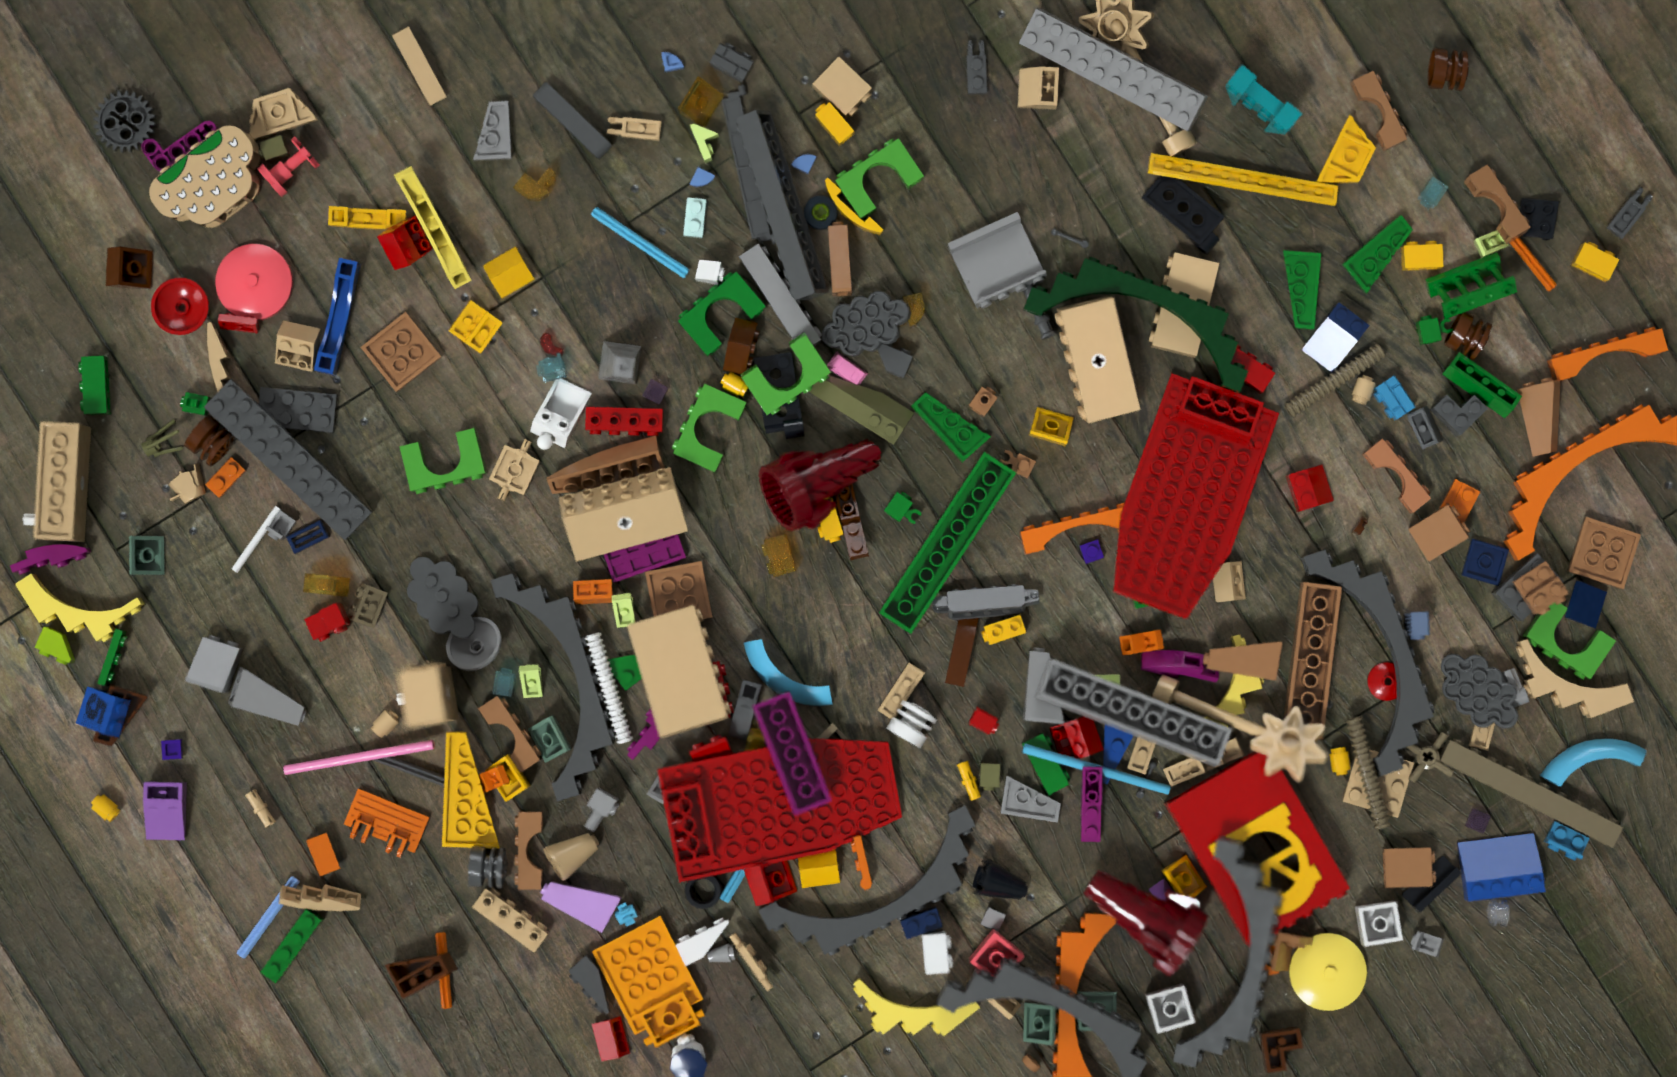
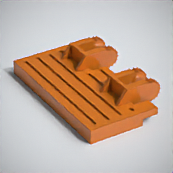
M358 788L344 825L352 827L354 820H356L350 834L352 839L357 836L361 823L367 825L361 837V842L364 844L372 827H374L372 836L387 842L390 834H392L385 850L387 853L392 851L396 838L402 839L396 856L401 858L408 841L410 844L407 850L413 853L416 852L430 817Z

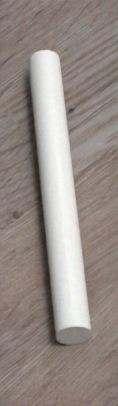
M277 506L273 508L231 568L237 573L240 571L267 532L265 528L271 524L281 510Z

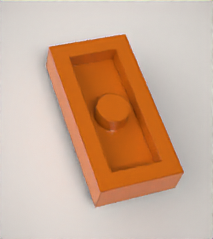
M231 457L205 485L218 498H221L246 472V469Z

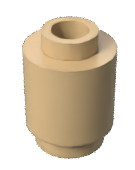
M1365 375L1362 378H1357L1351 394L1354 402L1366 405L1367 401H1370L1376 385L1373 382V378Z
M391 709L389 711L384 710L373 722L371 729L380 738H383L397 726L399 716Z

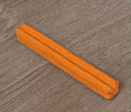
M1518 237L1510 242L1546 290L1551 291L1557 284L1521 238Z
M438 932L435 934L437 954L447 953L446 933ZM450 974L439 980L442 1009L452 1007Z

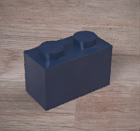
M936 907L900 920L906 939L943 927Z

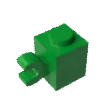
M1429 315L1420 317L1421 321L1416 322L1420 345L1439 342L1442 340L1441 333L1448 334L1453 331V329H1445L1444 327L1445 323L1451 321L1449 318L1442 320L1439 324L1438 317L1432 318Z
M186 392L185 396L181 398L180 407H183L182 411L186 413L208 416L209 412L204 406L212 398Z
M897 492L884 510L885 513L898 522L903 517H906L910 523L915 524L916 522L912 520L911 515L916 513L921 516L919 510H909L913 504L910 501L912 498L904 492L901 494Z

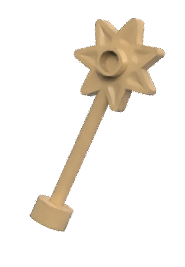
M1096 0L1097 12L1079 17V23L1093 31L1094 37L1142 61L1136 48L1147 49L1149 43L1140 29L1154 18L1153 12L1135 10V0ZM1159 117L1170 136L1162 142L1169 156L1173 157L1197 143L1191 131H1180L1178 126Z
M1164 674L1157 683L1152 698L1169 705L1175 702L1256 736L1257 738L1251 740L1250 748L1253 751L1268 756L1265 766V774L1267 776L1286 768L1293 778L1300 782L1303 779L1305 763L1323 764L1326 761V753L1316 744L1324 734L1325 726L1323 724L1304 725L1299 707H1293L1284 721L1265 713L1262 719L1263 726L1178 691L1180 681Z

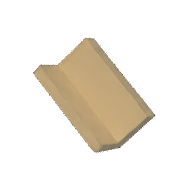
M1242 562L1223 563L1213 578L1216 602L1246 599Z

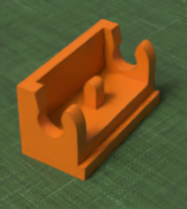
M612 579L573 581L575 605L612 603Z
M327 833L306 840L319 877L340 869Z

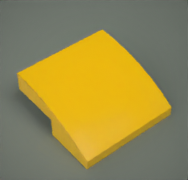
M469 300L448 331L481 354L503 322L472 300Z

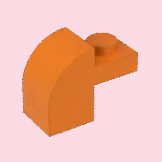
M1161 630L1119 637L1122 656L1164 649Z

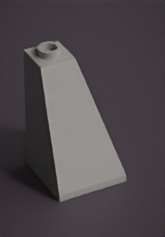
M603 341L598 379L636 384L641 346Z
M1034 648L1033 651H1029L1023 720L1063 724L1064 719L1061 707L1035 697L1047 662L1051 659L1050 654L1045 652V648Z
M239 666L228 701L231 707L299 726L300 722L304 721L306 711H303L304 707Z

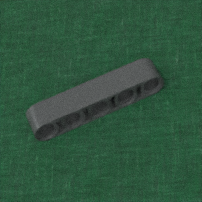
M547 82L532 95L598 160L612 147Z

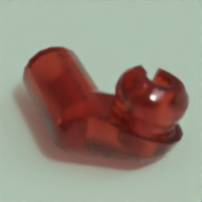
M544 333L540 337V344L544 352L561 358L564 349L554 346L551 341V334Z

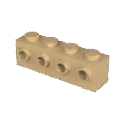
M487 887L472 908L535 953L549 934L547 931L548 927L540 921L538 923L534 922L531 919L532 915L525 910L519 911L515 908L517 905L508 898L504 900L500 897L501 893L494 887L491 889Z

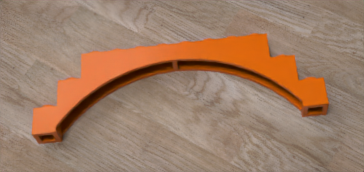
M1640 404L1632 409V414L1628 416L1623 414L1616 418L1617 422L1610 426L1608 423L1600 427V432L1596 435L1590 433L1582 438V443L1577 445L1575 442L1566 447L1567 451L1563 454L1557 452L1550 456L1551 461L1545 464L1543 461L1533 466L1534 470L1527 473L1525 471L1517 475L1518 480L1513 483L1524 503L1519 501L1511 506L1513 509L1508 511L1520 532L1515 530L1506 535L1508 539L1503 541L1514 561H1518L1535 551L1533 541L1541 512L1554 489L1571 470L1590 456L1620 444L1659 442L1677 446V415L1672 417L1669 414L1660 419V423L1650 405L1643 407Z
M1084 913V917H1080V929H1083V932L1060 931V936L1057 935L1056 947H1060V955H1056V966L1059 967V974L1055 975V984L1059 986L1061 984L1071 989L1070 992L1077 993L1085 964L1102 937L1116 924L1114 918L1106 913ZM1058 1008L1055 1025H1057V1032H1055L1057 1052H1053V1063H1056V1071L1052 1072V1077H1092L1078 1045L1075 1017Z

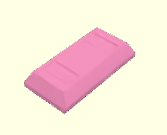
M836 352L827 364V367L845 381L860 385L868 374L839 352Z

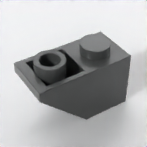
M882 343L877 351L885 371L904 379L913 358L910 355L911 352L903 348L899 350L892 348L893 344Z

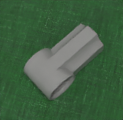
M1515 668L1501 672L1503 674V681L1511 683L1516 688L1517 697L1512 705L1518 707L1529 703V698L1525 688L1520 683Z

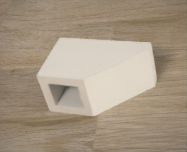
M699 260L695 279L696 281L718 285L719 281L723 282L725 270L722 268L721 262Z

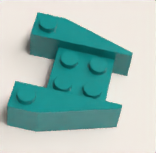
M1241 65L1225 85L1232 105L1235 106L1241 99L1243 101L1242 104L1249 110L1254 109L1261 120L1270 122L1265 128V132L1285 135L1302 113L1288 101L1286 104H1283L1255 81L1257 76Z

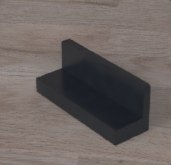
M1441 856L1432 865V871H1435L1436 882H1432V887H1408L1402 893L1407 902L1419 913L1462 874L1445 856Z

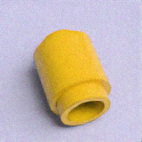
M732 372L729 375L725 373L720 382L723 385L722 389L737 397H744L748 390L743 379Z
M1346 747L1330 749L1331 754H1329L1332 772H1336V776L1348 774L1347 770H1351V765Z
M105 794L102 796L97 795L91 802L93 805L91 809L105 821L112 822L121 811L118 809V805Z

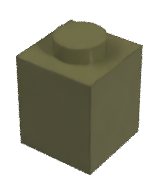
M281 135L259 142L261 146L259 148L261 159H265L268 163L290 156L285 139Z
M980 763L979 786L983 787V790L995 791V787H999L1000 764Z

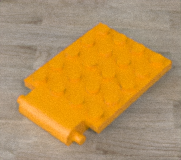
M661 915L592 951L634 1035L647 1030L649 1037L643 1039L646 1046L653 1043L657 1048L701 1025L699 1019L704 1017L705 1014L702 1009L695 1012L692 1005L704 999L688 967L685 966Z

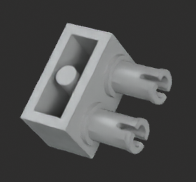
M597 788L587 806L592 808L593 812L584 826L595 831L603 817L616 813L620 806L617 803L619 799L602 788Z

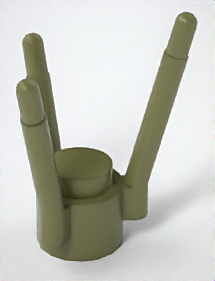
M175 420L167 423L152 436L146 438L145 442L141 443L143 451L148 457L151 455L157 457L162 454L183 450V447L180 446L159 451L161 449V442L179 433V430H175L160 439L156 438L176 422Z

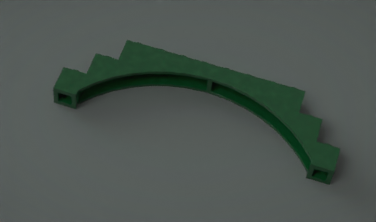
M1093 257L1084 259L1077 279H1074V275L1063 271L1061 274L1058 272L1050 294L1047 293V289L1040 286L1031 288L1023 311L1039 317L1042 316L1043 312L1058 304L1089 295L1118 294L1154 303L1181 319L1202 340L1218 368L1222 380L1220 387L1237 393L1241 391L1248 370H1245V366L1236 362H1234V365L1230 364L1239 342L1235 341V337L1231 335H1221L1229 315L1223 307L1215 305L1213 308L1207 305V301L1198 298L1195 301L1189 298L1190 295L1180 291L1178 294L1171 291L1172 288L1166 285L1156 286L1153 284L1154 281L1143 278L1141 280L1136 278V274L1125 271L1123 273L1117 271L1118 267L1107 264V266L1099 264L1100 260Z

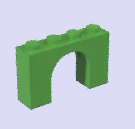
M899 138L895 141L894 139L889 140L884 144L885 147L883 149L872 151L868 154V159L857 161L852 165L853 169L848 172L844 170L836 176V186L842 190L843 196L861 220L876 211L875 205L863 188V178L869 169L879 165L892 168L907 189L924 179V175Z
M805 332L788 342L802 364L801 376L794 385L787 388L773 386L768 382L757 364L740 374L766 415L777 413L781 410L780 406L786 402L787 404L792 403L797 399L796 396L801 392L807 393L813 388V384L818 381L822 383L829 378L828 374L831 371Z
M704 384L703 387L699 386L695 397L698 399L695 405L691 404L687 413L690 417L687 422H683L679 431L682 435L679 440L676 439L674 441L672 449L674 450V455L716 473L723 455L698 442L695 436L696 423L701 416L709 412H719L740 421L747 402Z
M472 428L456 432L461 455L460 462L454 471L445 475L434 474L428 469L421 443L415 442L399 446L410 491L422 494L426 493L428 488L434 487L435 490L445 488V484L453 482V485L465 483L464 479L472 478V481L482 479L483 475L487 474L476 429Z
M1553 603L1549 606L1550 610L1543 615L1539 613L1536 615L1523 637L1528 639L1532 647L1536 648L1538 646L1541 648L1545 656L1549 658L1554 657L1559 660L1558 664L1563 668L1574 670L1576 677L1584 680V678L1591 679L1616 640L1601 630H1596L1580 652L1576 654L1563 652L1555 642L1554 632L1557 624L1567 611V607L1561 603L1558 605Z

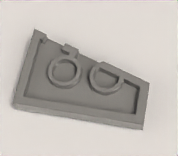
M509 101L489 102L473 161L512 159Z
M1006 775L1001 814L1058 823L1061 803Z

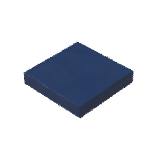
M1472 538L1461 576L1499 586L1509 549Z
M1576 581L1565 618L1596 629L1607 592Z

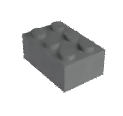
M1538 553L1532 554L1491 593L1517 621H1523L1531 613V610L1512 582L1544 562ZM1552 569L1556 577H1559V575Z

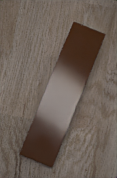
M979 618L958 620L945 683L964 687Z

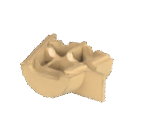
M199 463L194 464L193 471L184 473L179 471L180 474L169 484L177 494L170 501L180 498L187 504L206 494Z

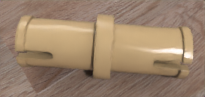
M256 789L245 795L254 808V814L259 816L265 828L276 822L267 809V803L262 801Z

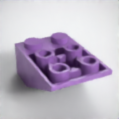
M144 782L143 806L146 839L185 840L187 782Z

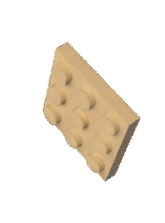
M1369 749V752H1372L1371 758L1377 757L1379 752ZM1354 757L1342 802L1369 809L1370 805L1367 804L1369 801L1366 800L1367 794L1364 793L1366 789L1362 786L1364 782H1361L1363 778L1359 775L1361 773L1358 770L1359 764H1356L1358 760ZM1404 760V764H1402L1403 769L1377 778V781L1380 782L1378 784L1381 787L1380 793H1383L1382 799L1385 800L1383 804L1386 805L1385 810L1388 811L1386 815L1399 817L1414 762Z

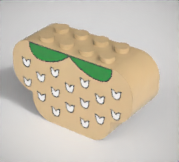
M224 126L216 131L209 132L205 136L206 139L192 145L191 151L186 155L181 154L175 159L173 165H168L160 171V175L151 183L149 195L152 203L161 214L176 221L191 220L204 227L214 228L223 224L255 199L260 189L259 178L254 172L261 160L259 146L248 133L235 126Z

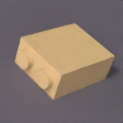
M840 57L812 84V87L845 118L848 115L852 117L859 109L857 106L861 102L865 103L872 96L870 93L872 87Z

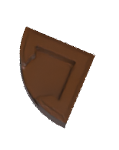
M1362 516L1351 532L1356 536L1361 535L1368 520Z

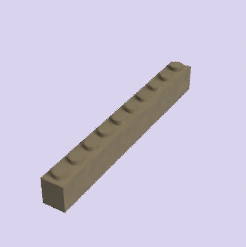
M1455 738L1453 741H1446L1439 760L1443 764L1607 847L1614 848L1623 829L1622 826L1618 825V820L1612 817L1606 819L1601 816L1602 812L1594 808L1588 810L1584 808V803L1576 799L1572 802L1566 799L1568 795L1558 790L1554 793L1549 790L1550 786L1542 782L1539 785L1532 782L1533 778L1524 773L1519 775L1515 773V768L1506 764L1503 767L1497 764V759L1491 756L1485 758L1480 755L1481 751L1473 747L1469 750L1463 747V742Z

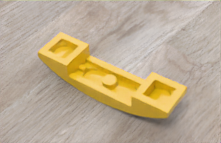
M827 177L825 180L826 189L840 213L857 227L881 235L883 229L871 217L864 222L838 198L842 190Z
M329 206L328 226L387 230L406 220V210L397 209L378 210Z

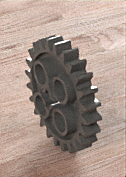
M127 90L124 95L118 91L116 97L110 93L111 99L108 100L104 97L105 104H98L101 110H95L99 117L93 118L94 121L98 122V124L93 126L95 129H99L96 135L102 136L100 139L102 143L107 141L106 147L110 148L113 145L114 151H117L119 147L122 153L125 152L126 148L130 153H132V147L140 150L139 144H142L145 139H151L148 135L149 133H155L151 126H157V124L151 120L155 119L156 116L150 114L154 109L148 107L150 104L148 101L143 102V96L140 95L137 98V93L135 92L130 96ZM126 104V111L119 113V106ZM111 112H115L120 117L127 120L129 123L137 127L139 131L136 132L126 124H123L120 120L112 116ZM137 115H142V121L135 124L134 118ZM115 120V126L109 129L108 122ZM126 131H131L129 139L123 138V134Z

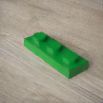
M115 629L97 684L109 686V683L113 682L115 678V672H113L115 665L119 664L122 656L119 654L120 650L126 645L128 636H126L127 631Z

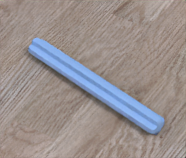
M291 876L284 886L296 888L300 881L296 877ZM280 892L238 949L237 954L240 957H247L283 907L282 904H279Z

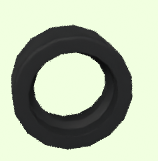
M715 875L690 880L685 886L686 899L692 906L699 909L712 907L721 896L722 887ZM707 879L714 885L715 892L709 901L701 902L693 896L692 886L697 880Z

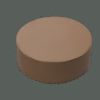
M1029 1054L1022 1058L1023 1063L1033 1072H1037L1040 1069V1064Z

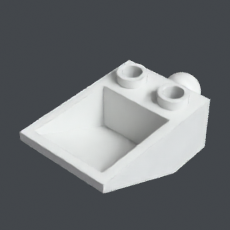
M559 377L556 378L537 412L530 432L539 436L537 445L540 449H549L552 446V442L563 448L566 447L589 401L591 392Z

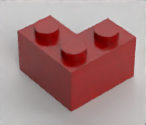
M334 603L319 610V613L304 619L313 640L319 639L320 642L331 638L329 635L331 633L340 634L348 630L347 626L351 625L342 603Z

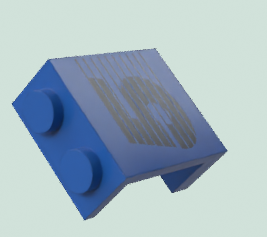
M87 686L76 724L104 735L119 738L130 700L107 694V691Z

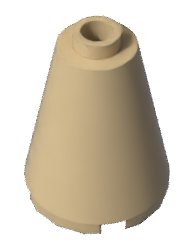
M586 833L549 845L543 850L561 881H564L598 850L597 845H599V842L594 834Z

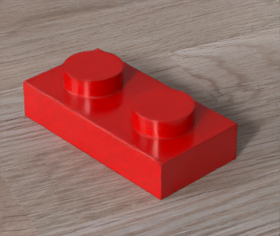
M232 313L219 314L218 316L220 329L258 333L259 331L258 320L253 316L246 315L242 317Z

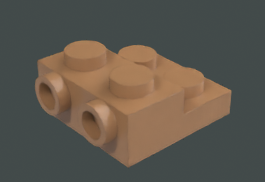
M1546 561L1512 582L1533 615L1538 613L1540 615L1545 614L1550 610V605L1562 603L1567 599L1565 595L1569 594L1559 577H1556Z

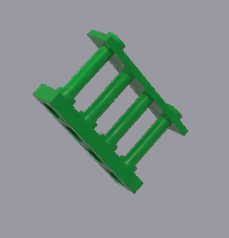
M1497 252L1425 279L1429 296L1432 298L1439 295L1443 300L1441 305L1445 319L1517 293L1514 276L1505 279L1501 274V261ZM1493 275L1497 282L1486 285L1482 278ZM1475 281L1479 289L1469 292L1464 285ZM1457 288L1461 295L1451 299L1447 292Z

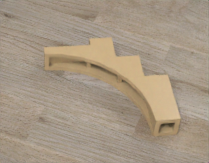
M1528 639L1517 641L1516 651L1519 657H1522L1524 660L1523 669L1526 675L1530 676V678L1523 680L1525 684L1523 687L1530 698H1537L1552 692V701L1558 708H1565L1581 701V705H1579L1580 710L1587 718L1596 717L1634 702L1628 684H1620L1608 688H1589L1570 683L1555 675L1541 662L1534 653Z

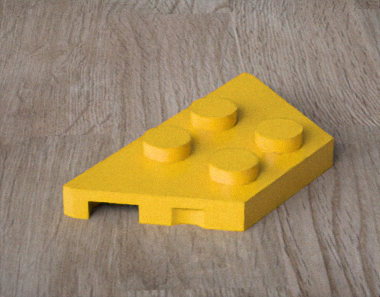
M1348 116L1316 182L1358 183L1376 147L1371 140H1368L1366 134L1355 123L1352 116Z

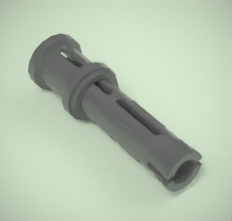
M1033 284L1028 285L1027 289L1023 291L1026 299H1028L1031 288H1034ZM1043 312L1041 317L1034 315V324L1038 326L1042 340L1057 334V331L1053 329L1050 322V315Z

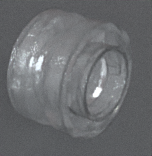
M1490 899L1487 907V919L1490 927H1496L1498 923L1501 927H1507L1510 918L1507 900H1500L1497 903L1496 900Z

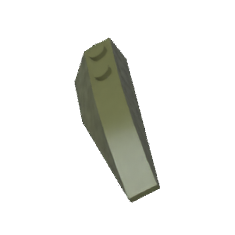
M830 375L822 383L818 381L813 384V388L808 391L895 445L914 415V412L882 392Z

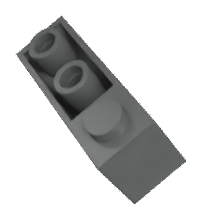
M746 680L742 681L728 733L729 736L747 740L754 715L752 706L757 704L762 687L761 684Z
M587 954L569 970L571 973L569 977L575 984L579 982L583 987L582 992L587 998H593L596 1002L594 1004L601 1013L605 1012L608 1014L610 1008L600 968Z

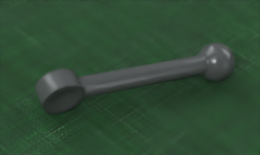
M1056 228L1051 230L1052 235H1058L1078 243L1082 248H1087L1089 245L1088 241L1075 239L1059 232Z
M1155 761L1149 763L1150 768L1145 777L1146 779L1150 778L1153 769L1156 768L1157 763ZM1141 787L1140 791H1137V798L1141 799L1144 797L1143 791L1145 788Z

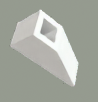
M722 917L713 922L714 926L708 929L706 926L696 930L697 934L691 937L687 934L678 939L679 943L676 944V947L685 966L705 956L730 922L729 918L724 920Z

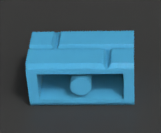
M1395 375L1374 388L1375 393L1373 395L1379 403L1382 402L1386 407L1384 412L1389 419L1393 418L1395 421L1416 407Z

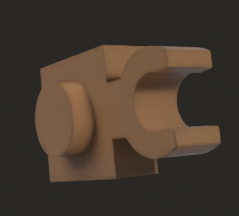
M1005 450L1004 453L1008 454L1010 458L1008 461L1001 459L1000 462L1004 465H1012L1011 469L1016 474L1028 479L1036 461L1020 453L1016 458L1011 451Z

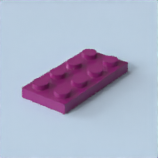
M676 534L606 553L604 557L613 583L679 561L686 558L679 535Z

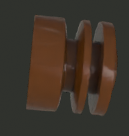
M1433 48L1428 67V87L1442 89L1445 81H1447L1449 90H1453L1455 86L1456 91H1462L1469 70L1467 51H1461L1458 56V51L1453 50L1450 58H1448L1447 49Z
M1466 311L1458 314L1450 328L1453 331L1447 334L1444 346L1456 351L1460 345H1463L1462 354L1466 355L1470 350L1469 358L1474 360L1485 347L1490 336L1492 324L1487 322L1481 329L1484 320L1479 319L1473 325L1474 315Z
M208 415L193 429L186 439L184 446L194 454L203 450L200 459L206 460V464L212 467L227 454L236 437L231 432L228 433L225 427L217 432L220 423L211 415Z

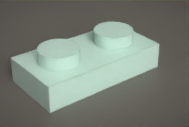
M687 197L683 236L703 238L706 199Z

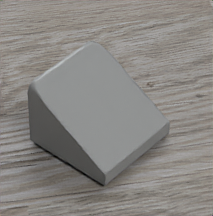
M987 907L981 925L990 929L994 928L998 932L1006 914Z

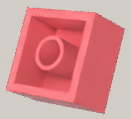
M993 928L972 953L969 960L979 970L984 969L991 973L993 977L1003 958L1008 960L1012 958L1020 963L1024 958V954Z

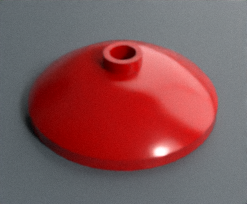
M173 278L162 283L156 289L151 301V312L157 325L164 331L173 335H187L198 330L205 322L209 312V301L203 288L196 282L187 278ZM181 305L186 306L184 311H180Z

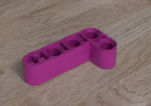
M204 121L165 150L154 139H146L142 143L141 148L152 166L160 172L163 169L159 168L161 160H167L166 166L173 165L177 158L174 156L177 149L181 148L183 150L182 154L186 155L191 151L190 141L192 138L197 137L198 142L201 143L204 140L199 133L205 137L208 134V127L211 128V131H216L219 127L211 121ZM155 144L156 150L153 153H149L148 147Z

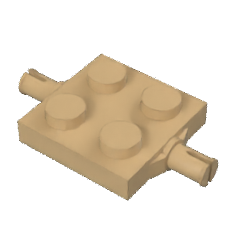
M524 439L520 449H513L504 445L489 480L502 487L497 497L498 499L505 501L509 491L525 495L540 463V460L531 457L527 453L532 442Z
M736 933L731 935L729 938L756 975L758 981L762 983L766 991L770 990L773 986L766 975L767 967L761 959L759 961L754 956L756 955L755 949L751 944L747 945L745 942H742Z

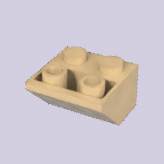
M1059 67L1020 69L1018 108L1056 109Z
M283 320L277 333L275 363L312 372L320 344L321 329Z

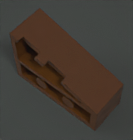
M111 684L108 694L130 700L121 730L122 733L149 695ZM96 731L93 741L112 747L118 737L104 735Z
M449 952L394 961L385 965L402 999L418 993L458 970Z

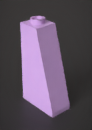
M551 881L549 885L546 883L541 891L543 895L541 900L601 933L604 931L622 898L618 895Z

